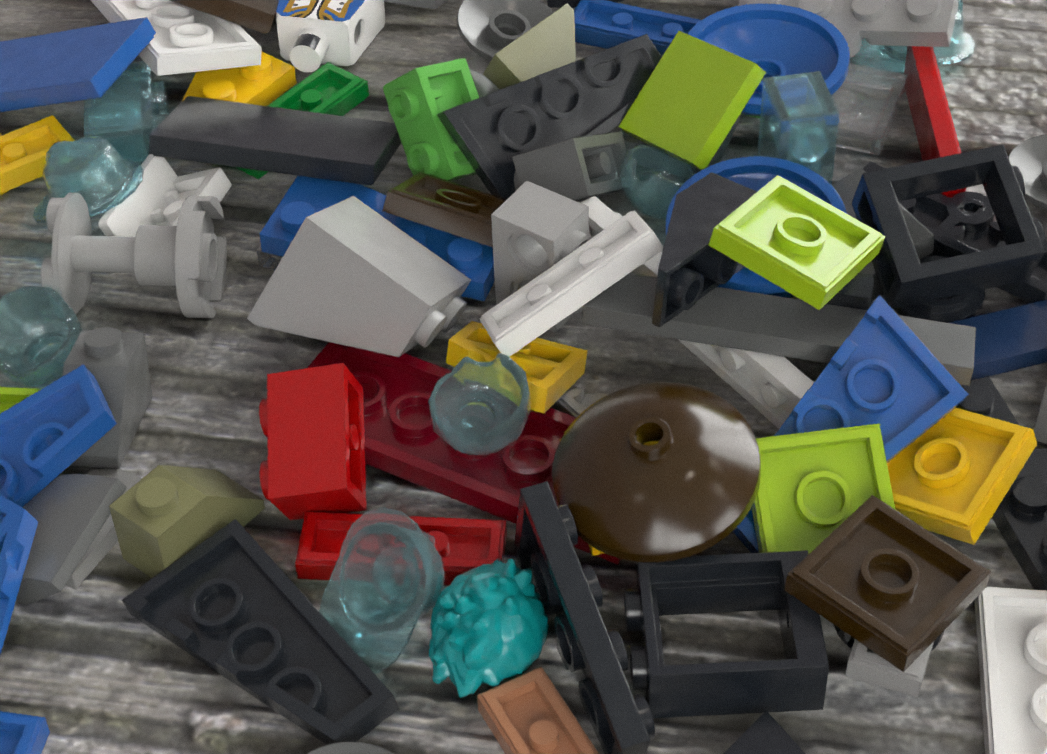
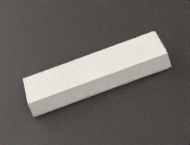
M630 211L481 315L480 321L504 358L507 359L663 250V245L654 231L636 211Z

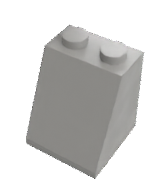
M352 196L305 218L247 319L256 326L400 357L417 344L422 345L424 348L427 347L440 330L447 333L454 326L467 306V302L460 297L471 279L355 196Z

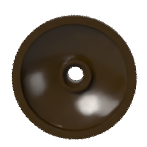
M651 382L626 387L590 405L570 424L562 436L555 452L552 469L553 488L557 504H567L575 521L577 535L603 553L624 560L646 563L686 558L700 553L723 540L736 529L750 511L756 499L761 478L758 444L750 425L743 415L726 400L712 392L696 386L674 382ZM649 441H659L658 443L650 446L642 445Z

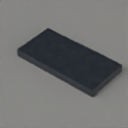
M187 96L149 134V154H153V156L370 186L375 183L401 145L395 123Z

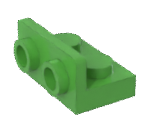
M466 58L415 68L384 85L383 91L388 103L389 112L396 125L407 157V163L413 176L423 172L441 179L453 181L477 174L436 115L479 98Z

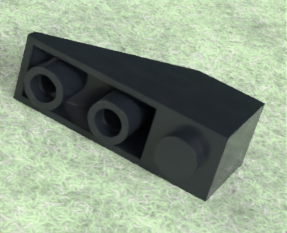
M711 172L676 195L658 267L652 318L653 325L661 327L682 311L689 310L699 299L720 284L727 283L734 274L745 267L708 244L714 227L757 191Z

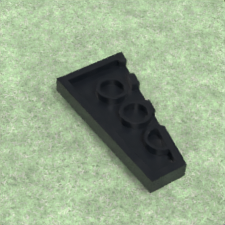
M645 34L436 115L490 194L508 199L516 191L514 184L516 169L513 156L573 138L610 132L622 122L662 56L649 36Z

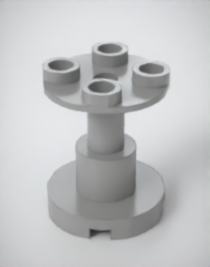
M68 193L64 198L52 197L48 202L46 211L47 228L49 233L53 234L51 257H45L41 267V285L44 293L56 294L58 303L65 313L77 314L85 304L90 289L92 272L135 273L136 281L140 286L176 287L179 306L185 317L214 318L217 312L209 305V302H221L227 265L226 236L215 235L212 220L224 219L223 210L218 198L214 196H188L182 204L177 226L140 225L135 237L93 236L88 206L81 194Z

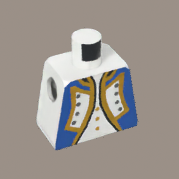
M279 0L276 10V24L280 56L287 61H291L292 65L302 72H314L319 68L320 64H326L327 62L336 66L346 67L355 64L386 23L384 0Z

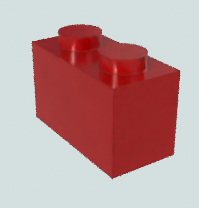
M344 363L267 374V398L262 399L259 405L260 424L264 435L267 437L268 460L261 462L259 470L260 485L264 497L290 521L304 519L305 512L351 513L366 511L364 396L362 385Z

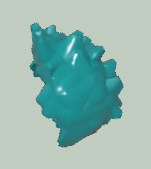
M497 558L492 564H483L456 576L450 586L441 591L432 610L430 623L432 636L429 642V658L433 664L432 680L434 683L440 684L449 677L461 698L468 694H474L483 682L495 687L504 678H514L518 674H522L539 658L547 640L549 626L544 604L540 601V594L535 591V585L531 583L533 571L527 568L523 570L517 568L514 559L508 558L505 564L500 558Z

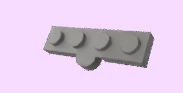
M739 0L738 6L767 3L781 4L817 14L832 23L842 33L848 43L850 58L859 52L862 46V38H865L870 45L950 47L958 9V0Z

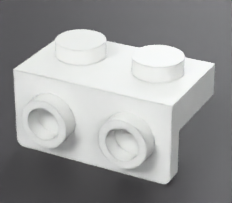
M149 154L99 220L98 225L105 236L135 237L140 225L177 226L182 204L188 196H214L221 202L232 184L221 167L177 176L164 157Z

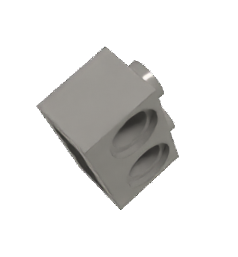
M526 181L491 214L496 305L592 239L591 235H589V206ZM583 306L549 330L556 333L573 314H580L583 311Z

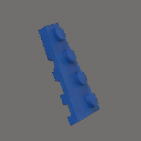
M297 176L259 234L262 252L283 257L306 217L355 196L470 278L471 281L461 295L462 297L485 301L495 282L493 247L383 212L386 195L361 184Z
M879 295L774 436L880 424L886 461L888 463L960 405L969 394ZM751 508L744 520L733 532L751 553H759Z
M84 364L0 414V495L21 507L35 497L117 424L96 378Z

